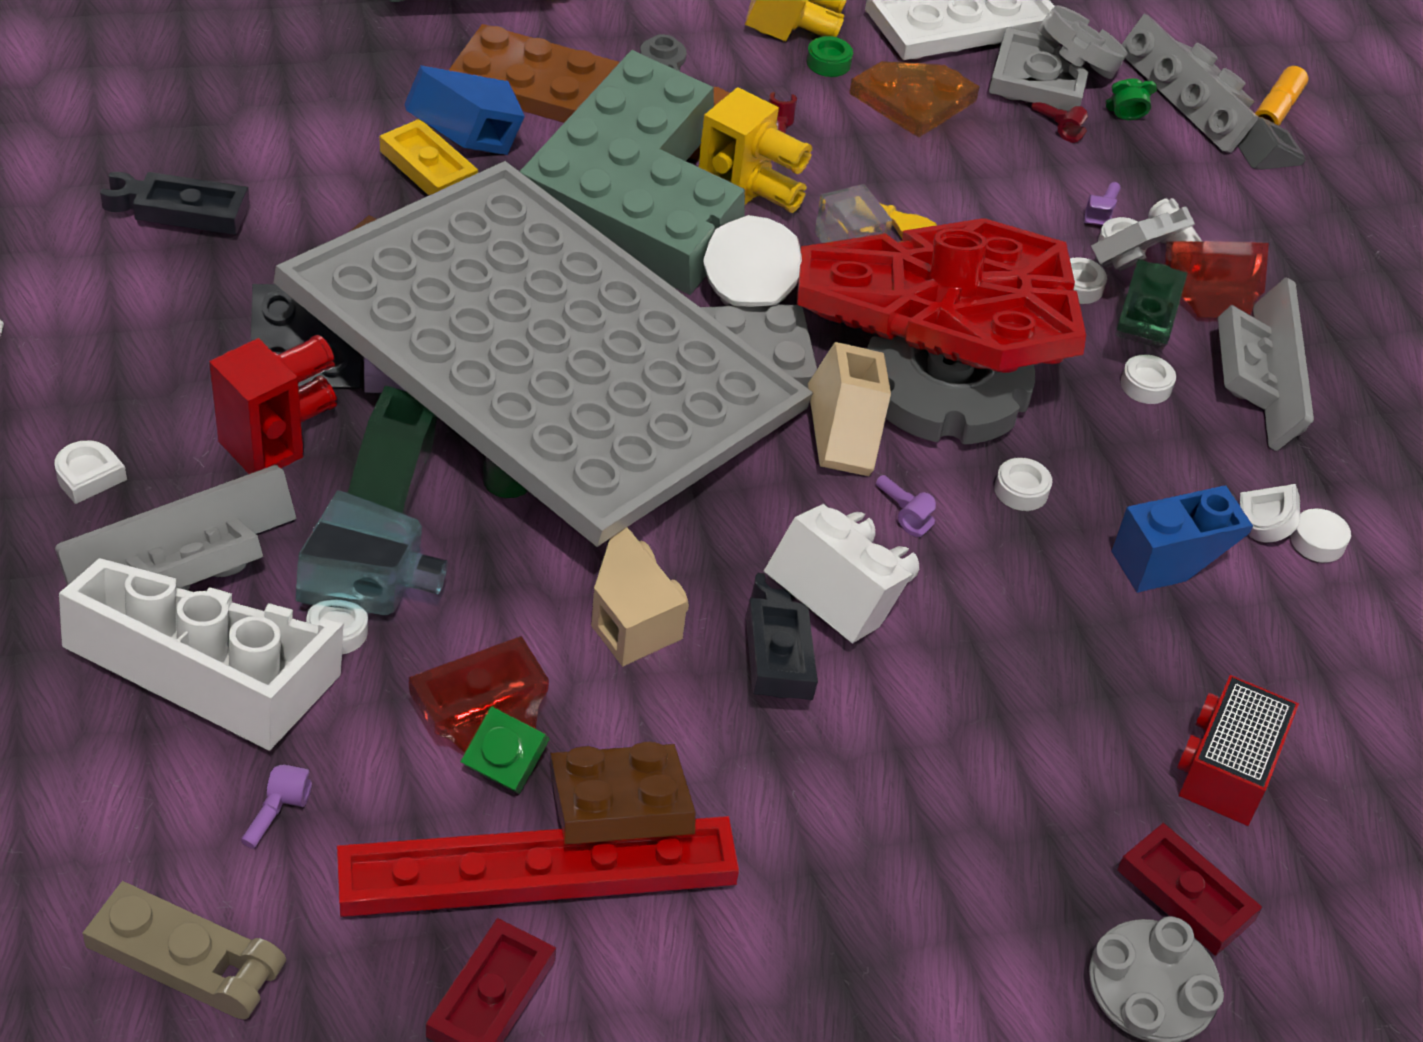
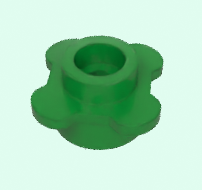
M1135 78L1118 81L1111 87L1113 94L1111 98L1105 101L1106 108L1109 111H1114L1115 115L1123 120L1142 118L1151 110L1150 96L1157 91L1156 83L1153 81L1142 82Z

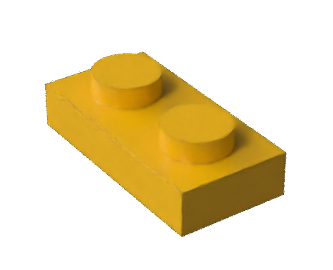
M420 119L379 136L380 152L428 195H432L478 173V169Z

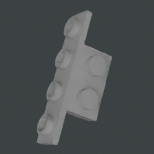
M1143 14L1121 44L1127 51L1125 58L1149 81L1155 82L1157 89L1222 151L1232 153L1259 119L1249 109L1255 101L1242 90L1246 83L1238 75L1227 68H1223L1221 71L1214 64L1218 57L1205 46L1196 43L1192 48L1176 41L1149 15Z
M1287 277L1253 305L1254 317L1233 305L1218 317L1225 388L1235 397L1246 399L1265 410L1268 444L1275 451H1278L1294 437L1304 433L1314 420L1296 283Z
M273 465L61 542L56 545L55 551L67 586L101 558L176 578V588L188 590L190 584L211 576L226 577L242 571L246 563L263 557L257 533L297 518L284 471L277 465Z

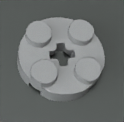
M1055 6L1047 14L1038 31L1052 42L1062 44L1063 46L1059 53L1072 64L1082 67L1084 62L1087 61L1096 72L1108 79H1112L1127 55L1126 49L1104 29L1099 33L1088 26L1089 19L1066 7Z

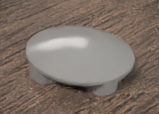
M1171 916L1164 917L1159 921L1141 919L1119 924L1100 939L1092 953L1089 977L1096 1001L1113 1023L1125 1032L1149 1042H1182L1193 1038L1211 1023L1223 1002L1224 992L1217 968L1209 953L1194 938L1192 928L1182 919Z

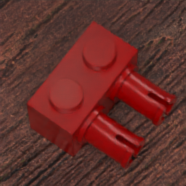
M315 335L310 340L281 354L272 352L257 338L209 361L218 442L248 474L273 465L283 468L303 458L301 423L337 406L335 392L331 384L323 376L319 375L313 378L312 381L298 387V383L324 370H330L335 366L333 352L326 340L320 335Z

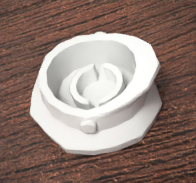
M747 215L728 222L714 231L703 259V265L710 285L726 306L730 304L747 307L772 306L782 302L799 282L802 255L797 236L784 225L768 218Z

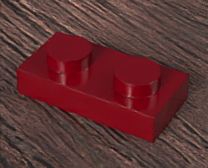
M1164 822L1123 855L1117 869L1170 917H1176L1185 921L1192 928L1194 938L1215 956L1254 923L1262 909L1258 902Z
M497 918L426 1022V1038L434 1042H504L553 966L556 959V947Z

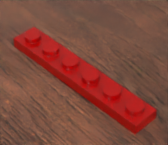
M729 816L697 818L695 820V834L575 844L564 843L562 829L337 845L340 917L737 885L739 874Z

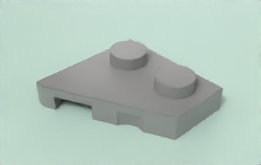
M1182 207L1171 214L1167 212L1151 219L1139 221L1091 245L1101 265L1107 268L1114 265L1115 269L1123 271L1147 258L1143 250L1195 225L1187 207Z

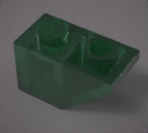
M1138 259L1114 336L1164 350L1171 335L1188 273L1172 269L1164 264H1154Z
M384 386L366 427L344 507L398 524L402 521L432 451L437 416L407 391Z

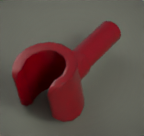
M772 92L769 95L768 102L779 107L776 123L777 130L786 133L787 126H791L794 123L797 97L791 94V101L783 102L776 100L775 92Z
M1042 102L1032 104V110L1058 123V133L1064 140L1070 143L1078 142L1087 132L1086 128L1081 126L1088 118V112L1084 107L1075 106L1067 112Z

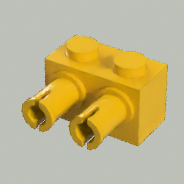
M751 0L745 25L758 30L762 34H769L783 41H786L792 29L796 30L797 27L820 36L837 37L844 20V14L841 11L847 0Z
M737 87L704 114L698 167L745 189V205L753 198L761 196L785 208L786 211L793 213L803 202L806 194L804 191L807 189V186L773 170L771 160L790 169L795 174H800L811 159L812 154L810 152L813 150V147L809 143H804L777 130L776 123L779 107Z

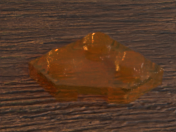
M881 61L851 79L849 94L919 138L975 103L980 86L946 65Z

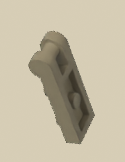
M124 881L119 884L82 933L86 948L238 1019L249 1018L260 1002L259 989L265 981L274 980L286 963V957L283 952L269 941L261 938L250 940ZM229 965L240 969L235 977H222Z

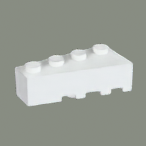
M101 558L95 561L59 593L62 647L269 751L341 675L344 623L325 618L321 619L319 625L292 619V609L269 603L264 611L232 603V593L210 587L207 591H187L176 588V578Z

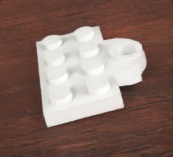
M866 0L865 10L901 58L908 60L946 52H958L963 49L984 45L1000 44L1003 41L1006 27L1042 35L1038 28L1055 6L1050 0Z

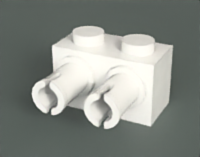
M822 504L793 519L764 572L853 644L881 626L906 584L917 576L919 561L914 552L903 559L900 558L909 550L907 547L898 546L888 550L881 545L873 544L872 542L875 537L873 521L868 518L860 524L856 523L863 519L864 513L853 512L845 516L840 511L828 508Z

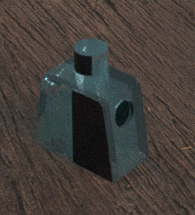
M337 490L299 552L295 601L352 610V608L363 609L367 613L389 615L395 612L407 587L438 595L444 584L448 561L420 553L422 525L417 519Z

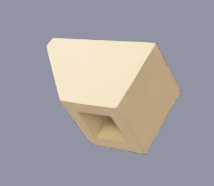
M835 342L808 382V389L813 392L810 403L819 464L821 467L870 476L875 468L891 396L884 353Z
M628 527L609 540L594 587L591 623L592 628L623 667L682 640L686 612L689 607L688 599L682 586L676 580H670L656 563L655 556L649 545L644 541H638Z

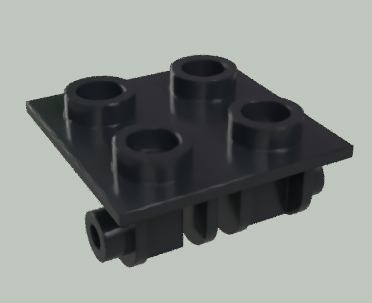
M252 284L251 341L259 338L272 352L281 354L310 340L315 335H320L326 340L333 352L335 366L330 370H324L298 383V387L320 375L327 379L333 389H360L361 354L276 284Z

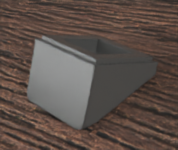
M1259 117L1237 145L1250 166L1254 169L1263 170L1300 166L1306 161L1305 155L1289 131L1263 117Z

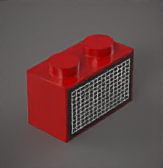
M1230 675L1221 697L1208 693L1195 726L1206 730L1203 739L1193 735L1190 736L1179 761L1177 769L1188 773L1179 797L1249 826L1267 789L1299 703Z

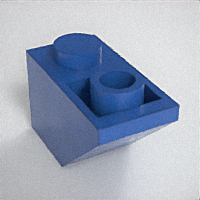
M420 65L404 104L407 112L463 148L508 155L525 118L509 81Z
M1225 485L1128 506L1111 552L1136 593L1186 582L1250 534L1253 525Z

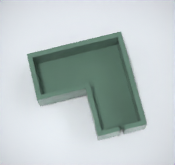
M631 50L520 171L669 285L689 295L693 293L707 276L703 259L714 231L728 222L745 217V189L686 162L701 144L704 114L714 107V87L634 50Z

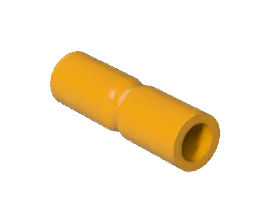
M1298 66L1287 67L1255 114L1279 126L1308 83L1306 71Z

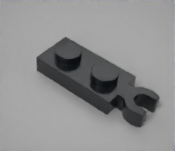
M110 172L108 176L110 190L102 189L100 191L102 208L106 211L124 212L134 209L135 220L235 235L250 203L249 189L246 186L148 172L144 181L135 180L128 173Z
M757 573L746 612L753 694L776 698L813 700L818 678L809 609L805 604L795 602L796 597L785 588L774 589L768 586L765 581V573Z

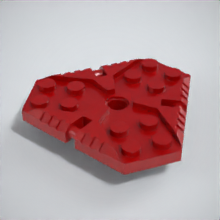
M981 218L904 230L902 241L900 242L895 241L884 233L801 246L802 262L799 272L797 305L805 307L825 319L837 323L843 322L849 327L861 328L862 331L870 334L877 333L880 337L889 340L899 336L905 338L910 347L920 350L926 349L929 353L941 354L947 359L959 360L962 364L978 369L990 368L991 370L1003 373L1014 372L1019 367L1038 363L1057 364L1062 362L1064 358L1084 354L1086 331L1077 291H1074L1075 280L1067 243L1064 241Z

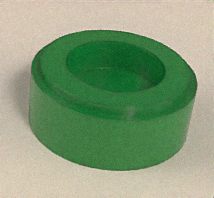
M833 36L819 37L809 44L806 63L813 72L826 77L842 76L849 72L851 68L853 49L846 41Z

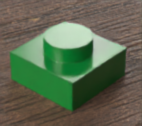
M491 706L460 762L465 767L520 795L550 739L541 731Z

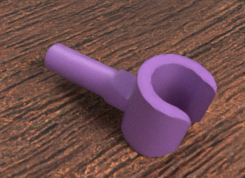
M1112 182L1103 197L1089 195L1084 219L1086 224L1103 226L1106 221L1112 219L1113 209L1117 203L1116 197L1121 189L1119 183Z
M885 475L877 479L876 486L903 508L898 514V520L901 527L908 534L920 537L935 524V519L933 516H930L936 508L935 499L931 494L923 492L914 497Z
M279 765L273 768L268 780L267 798L262 804L263 807L241 838V842L252 849L256 847L276 815L279 814L283 803L299 807L306 805L312 788V782L308 779V769L290 765Z

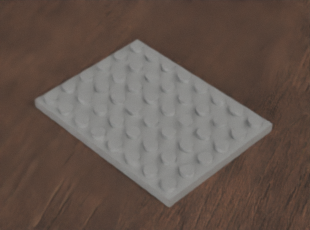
M506 161L278 264L275 269L274 284L596 547L806 410L813 395L812 391Z

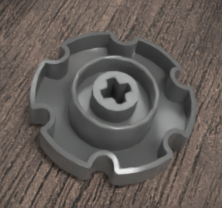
M874 336L869 341L867 349L882 352L885 357L891 391L886 419L912 435L938 442L940 437L948 435L958 438L962 444L985 442L1009 432L1015 426L1018 412L1027 411L1035 383L1034 364L1019 367L1014 372L1003 373L991 370L990 368L978 369L962 364L959 360L947 359L941 354L929 353L926 349L920 350L910 347L906 339L899 336L894 337L892 340Z

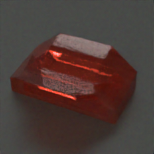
M1166 241L1164 291L1181 296L1192 307L1197 317H1219L1231 305L1251 316L1257 298L1265 293L1269 243Z
M522 636L409 677V693L436 735L451 740L464 753L491 706L536 729L539 705L549 689L547 675Z

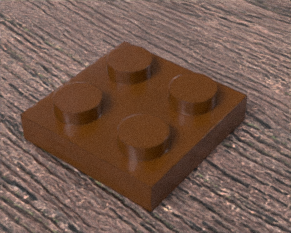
M641 742L632 747L610 749L581 746L573 748L568 752L550 753V774L565 844L695 834L696 811L675 744L662 745L656 742Z

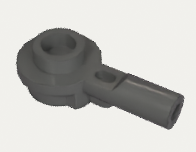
M656 35L644 41L640 47V54L679 72L681 66L686 61V48L670 35Z

